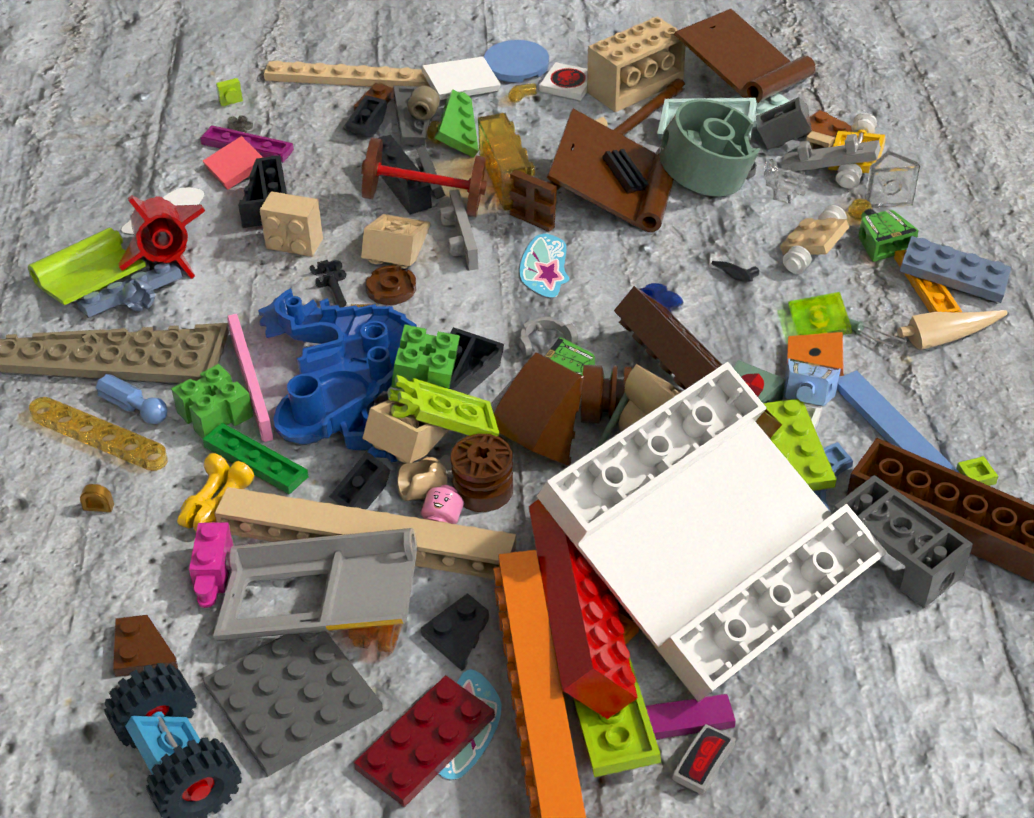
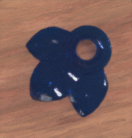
M651 283L647 284L645 288H640L641 291L665 306L670 312L671 308L682 306L684 303L677 293L667 291V286L663 284Z

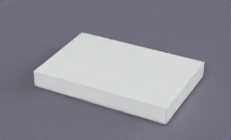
M484 57L429 64L422 67L423 75L430 87L438 93L440 100L447 99L452 89L464 92L468 96L500 90L501 84Z

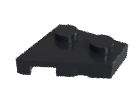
M467 593L422 626L421 636L463 671L468 664L467 659L472 648L475 649L479 641L480 632L484 630L489 620V611Z

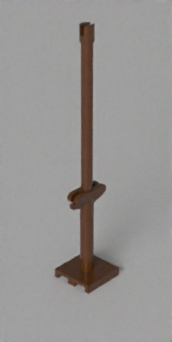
M680 78L675 79L665 90L617 126L614 131L625 136L664 105L665 99H671L685 89L683 88L685 82ZM513 171L510 174V178L514 179V186L510 190L513 208L509 211V215L550 232L555 228L556 191L561 186L550 180L543 181L521 171Z

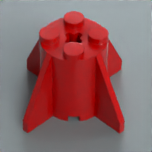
M133 195L128 197V201L135 208L131 215L134 237L118 264L119 268L123 271L143 256L153 262L170 263L176 260L191 279L194 278L195 274L183 255L188 241V232L185 226L206 211L202 204L174 205L160 196L149 198L145 201Z

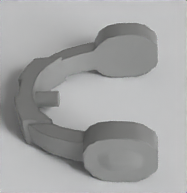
M540 317L523 324L521 337L518 339L521 353L524 357H528L533 354L532 346L528 339V335L533 331L557 329L563 333L567 341L573 344L578 343V334L572 323L566 325L551 317Z

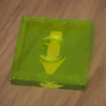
M840 292L788 301V309L796 336L843 332V335L852 333V327Z

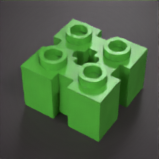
M404 325L400 348H398L394 364L391 387L402 389L395 385L394 379L396 375H399L410 382L415 378L449 389L460 336L439 331L437 336L426 334L427 329Z
M220 364L200 373L201 379L197 381L188 379L171 388L177 413L187 424L193 423L194 431L202 439L221 423L226 425L231 423L235 427L253 417L249 392L237 381L232 382L231 375Z

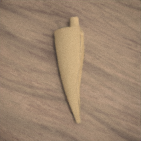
M1007 310L957 313L931 312L914 315L908 326L899 327L897 333L900 338L908 337L917 349H927L976 333L1006 316Z

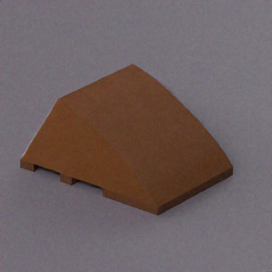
M536 352L491 402L499 433L535 453L571 466L572 439H575L576 433L573 431L576 413L579 412L584 376Z

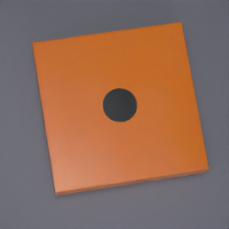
M843 332L788 336L787 363L788 359L839 368L841 369L839 376H844Z

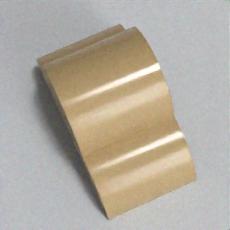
M636 364L625 383V394L630 401L620 415V431H624L683 392V390Z

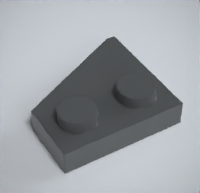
M426 147L417 148L419 158L415 160L420 172L425 171V173L437 175ZM430 184L431 192H434L436 199L446 196L442 185Z

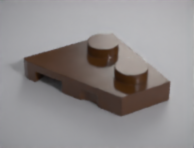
M148 615L115 619L113 670L116 677L130 675L134 670L140 673L143 671V666L151 665L154 669L157 663H164L165 667L171 664L176 669L178 668L175 655Z

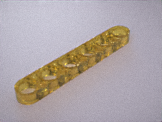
M48 397L37 398L29 405V410L35 423L146 470L157 471L168 463L166 449L161 443ZM50 408L47 412L36 413L39 409ZM63 417H71L69 421L58 422ZM85 426H93L89 431H80ZM115 435V438L112 440H102L105 436ZM131 444L138 445V447L133 450L124 449L126 446ZM152 454L161 455L159 458L155 460L147 459V457Z

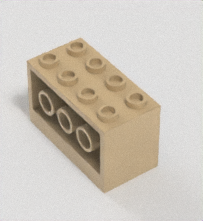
M657 16L588 46L587 93L612 111L618 112L665 90L677 78L684 81L686 46L674 36L675 31L678 29Z

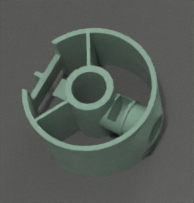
M708 99L687 101L678 107L675 116L663 132L659 151L661 164L675 181L692 191L709 196H728L734 194L742 188L761 150L760 148L750 147L748 135L754 123L739 110L718 101Z

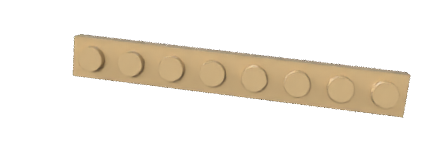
M276 60L269 61L264 72L265 81L372 87L375 83L384 84L389 87H393V85L430 87L422 70L407 67L347 66L345 64L293 63Z

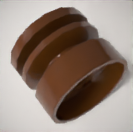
M583 365L581 423L599 424L603 411L609 413L610 421L625 392L624 385L632 371V367H625L624 379H617L618 366H613L610 378H604L602 365Z
M474 434L457 442L452 449V487L462 497L465 509L474 512L494 511L507 504L512 497L513 454L509 444L502 438L491 434Z

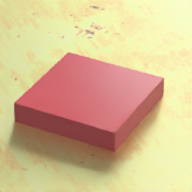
M241 136L204 159L203 163L218 181L229 190L249 177L256 158L263 157Z

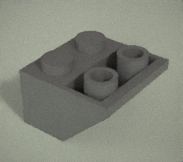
M800 97L756 116L757 129L768 150L780 147L795 138H801L812 131L808 105Z

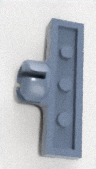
M159 263L148 272L135 273L129 280L114 282L108 285V289L89 293L83 297L84 299L77 301L79 310L88 318L120 304H125L133 311L140 312L143 311V306L148 309L153 304L155 299L154 289L182 278L180 269L172 263Z

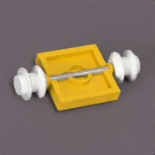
M860 113L856 115L851 127L852 132H837L833 147L845 145L846 136L856 134L859 143L879 140L881 148L878 159L875 161L828 167V170H838L836 181L844 188L857 187L862 173L876 174L885 145V135L874 134L877 120L871 114Z

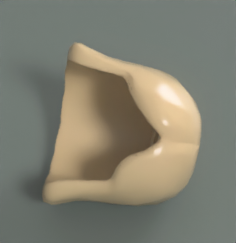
M426 457L418 462L402 463L398 468L397 488L400 497L404 501L425 499L430 489L447 485L446 469L436 458Z

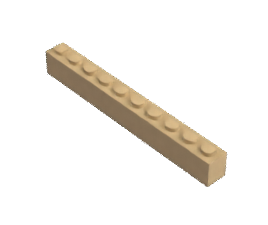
M227 487L215 512L217 523H229L231 535L271 542L413 528L417 541L415 566L494 579L493 568L499 567L498 554L517 552L516 534L504 531H493L473 526L456 525Z

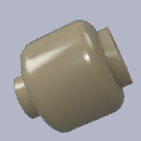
M419 86L412 92L407 107L410 114L416 119L429 120L435 115L439 107L440 98L438 93L431 87Z

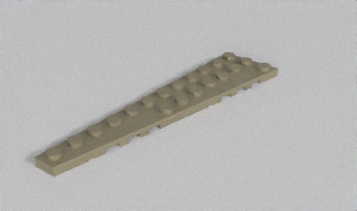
M228 323L195 324V329H180L179 325L169 326L168 330L154 331L153 327H142V330L137 332H128L127 329L120 328L33 333L32 337L18 338L17 334H8L6 339H0V372L103 378L105 374H110L121 380L183 383L188 379L197 381L201 379L200 373L219 364L230 331Z

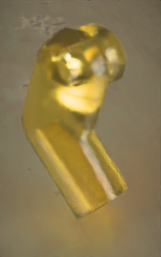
M536 84L514 86L508 93L509 100L518 103L525 96L537 94Z

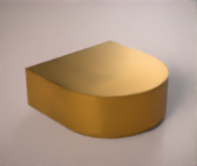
M88 484L83 488L80 502L84 511L112 512L114 501L111 492L107 488L98 484Z

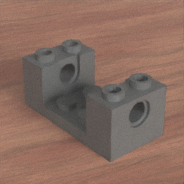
M875 475L834 505L833 514L847 504L887 553L905 566L900 591L924 609L964 576L973 543ZM895 526H896V527L905 526V527L908 528L909 530H908V531H900V530L896 529Z

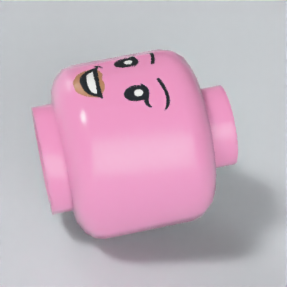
M441 485L440 487H434L426 495L421 515L426 520L457 524L464 501L452 486Z

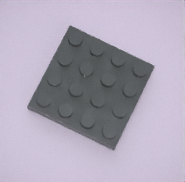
M326 631L282 635L203 678L206 689L267 777L383 711L380 699Z

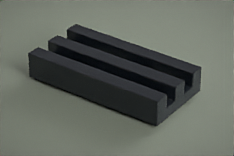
M620 149L619 152L613 150L612 153L606 151L602 156L627 193L645 190L649 185L624 149Z

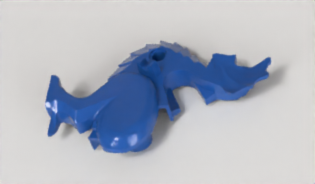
M291 288L284 291L278 298H275L270 305L259 309V315L263 316L259 321L260 326L266 327L265 335L267 338L286 333L294 340L319 344L303 348L302 356L297 358L300 374L289 380L287 384L288 394L281 399L276 407L273 418L276 432L285 441L307 445L329 438L331 434L340 431L344 437L346 448L368 450L375 458H387L390 462H397L396 456L385 450L376 449L372 443L363 439L370 408L374 406V400L383 391L387 392L392 385L394 364L398 348H400L404 325L417 327V324L407 319L406 314L394 310L393 306H376V304L359 308L357 305L339 308L338 305L330 306L328 298L319 301L320 308L317 307V303L314 300L302 306L301 298L293 296Z

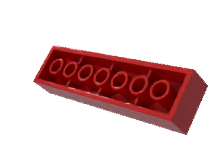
M537 499L529 506L562 690L604 718L609 719L638 699L635 688L636 678L631 670L629 662L630 653L625 645L624 628L618 615L619 605L615 600L614 594L541 501Z

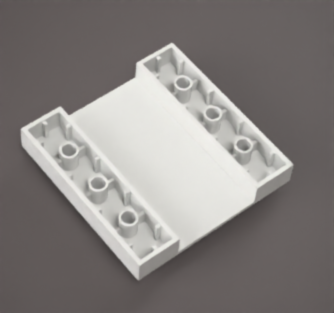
M726 362L549 479L537 495V498L698 702L887 553L847 504L832 514L755 421L767 408L729 362Z

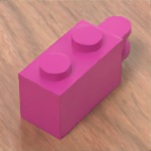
M228 522L198 523L189 572L194 592L197 595V603L202 608L213 606L216 602L217 593H225L229 576V570L226 566V554L230 552L233 546Z

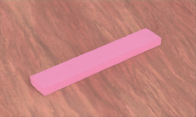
M228 315L227 321L230 336L246 389L249 392L251 406L261 439L264 442L273 440L270 419L238 315Z

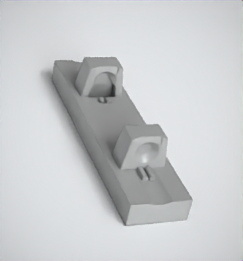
M850 134L846 136L845 145L812 150L809 141H802L797 148L798 152L785 153L781 163L782 172L787 173L875 161L878 159L881 150L879 140L859 143L857 135Z
M459 189L450 190V206L440 208L442 225H455L458 234L456 237L449 238L451 256L464 255L468 270L479 269L478 249Z

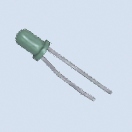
M848 318L844 323L846 328L854 330L855 333H863L867 337L893 347L892 344L863 332V328L865 327L899 341L907 342L906 340L863 325V321L858 322Z

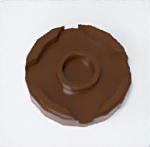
M391 265L377 268L370 277L366 278V294L378 304L397 305L408 301L416 292L415 275L408 269L407 271L402 270L401 266Z

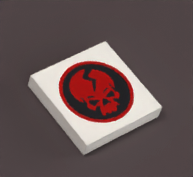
M555 62L540 83L539 92L581 101L587 92V69Z

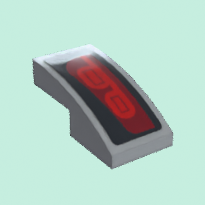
M706 724L686 751L673 774L672 780L703 795L716 779L719 767L733 750L736 738Z

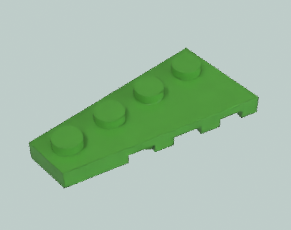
M452 89L447 97L444 106L445 110L442 113V120L438 125L435 139L474 158L479 149L472 99L466 93Z

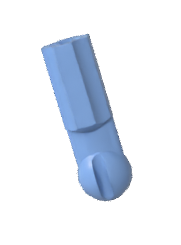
M105 374L103 378L98 380L96 389L98 396L126 411L133 412L136 409L139 410L141 418L149 424H159L166 418L168 409L162 399L153 397L144 399L140 389L110 374Z

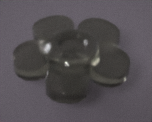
M241 115L238 119L233 116L228 118L227 129L247 133V130L253 128V123L249 122L246 116Z

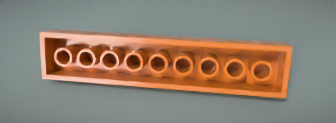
M536 550L498 554L499 567L493 568L496 587L494 588L496 606L499 607L498 619L500 631L503 632V652L508 662L506 663L508 683H511L512 708L516 713L517 738H520L521 744L519 746L521 765L525 769L526 796H529L530 800L529 815L530 818H586Z

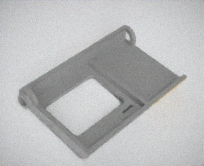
M404 528L232 546L230 552L226 554V566L232 572L213 634L216 641L405 624L417 556V541L414 529ZM328 574L322 605L318 611L238 619L246 586L249 582Z

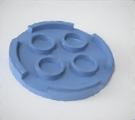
M509 40L497 43L490 47L484 55L496 78L505 82H523V79L533 76L538 78L549 67V54L547 50L537 43L526 40Z

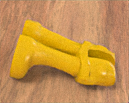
M210 453L205 458L203 465L208 474V480L196 495L189 496L183 502L177 523L188 529L193 527L197 531L198 523L217 522L215 512L227 487L245 489L252 483L254 473L248 465L235 461L229 467L222 456ZM223 485H225V486L222 488V490L219 492V494H218L214 499L211 500V498L213 497V495H214Z

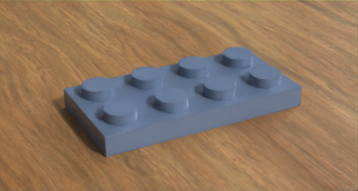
M911 236L900 268V272L1001 303L1003 300L1011 267L1002 262L991 261L973 253H965L951 246L939 245L925 238Z

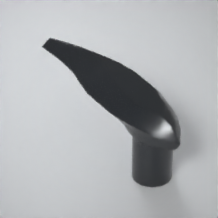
M712 261L711 263L730 277L743 282H752L753 278L760 273L756 266L745 269L723 261Z

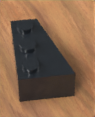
M280 155L256 158L249 175V184L244 188V197L238 204L242 228L262 226L260 208L270 192L287 194Z
M453 327L450 334L459 335L460 338L449 389L468 395L500 367L504 344Z

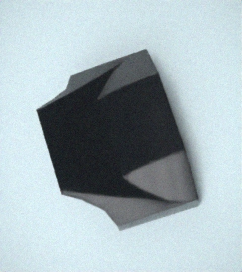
M365 95L343 128L366 137L374 136L384 121L387 109L386 100Z
M366 451L329 497L340 506L357 507L366 510L386 487L391 470Z

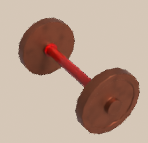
M371 137L366 158L363 160L361 174H363L362 198H374L379 176L384 175L465 189L469 192L466 214L467 216L477 217L481 195H485L487 181L484 180L486 157L476 155L472 177L469 180L381 165L383 141L382 139Z

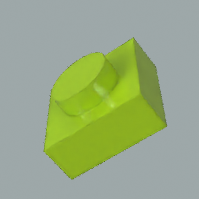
M238 78L216 83L221 106L243 101Z
M984 456L958 462L956 469L965 476L989 486L997 483L998 475Z

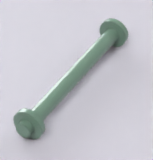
M625 392L595 449L607 442L629 400Z

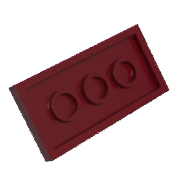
M445 675L354 762L355 770L405 808L495 718V710Z

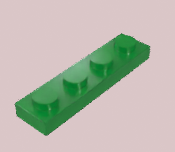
M224 423L218 425L202 439L205 448L232 463L235 461L245 463L252 469L255 476L289 495L309 477L306 468Z

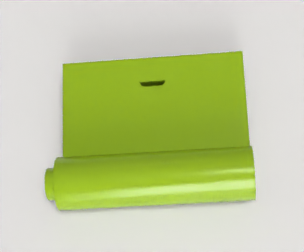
M109 227L35 261L27 267L33 282L38 288L61 304L67 305L146 267V264L143 260L138 259L122 271L118 264L126 251L121 245L123 244V239L117 230L114 231Z

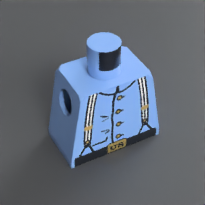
M788 359L784 396L790 400L799 399L805 403L825 406L836 395L841 369Z

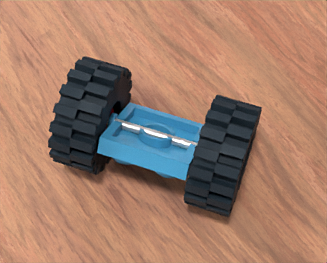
M157 663L154 669L151 665L143 666V671L140 673L137 670L130 673L131 677L128 680L122 678L118 681L120 686L118 689H111L109 692L111 698H107L104 703L106 706L104 713L119 741L126 747L131 745L132 748L138 749L152 775L147 777L148 785H146V790L161 818H208L207 814L212 811L216 814L221 810L220 805L223 803L228 804L232 800L230 794H237L239 790L237 784L242 782L239 767L223 742L220 743L215 738L209 741L208 737L200 739L189 721L194 715L192 709L197 706L196 697L178 668L176 669L171 664L165 667L164 663Z

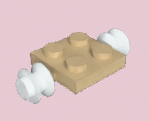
M829 205L819 215V220L807 218L799 223L780 245L784 255L783 264L788 271L794 274H801L811 264V255H827L849 229L844 210L839 206Z

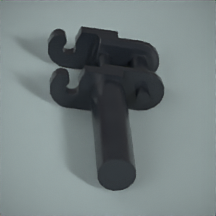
M328 260L317 262V269H315L314 265H311L309 269L312 274H325L322 276V282H320L319 278L315 279L316 286L320 288L329 286L336 305L339 308L345 307L347 302L338 281L344 280L347 276L346 271L341 270L342 262L339 260L330 262Z

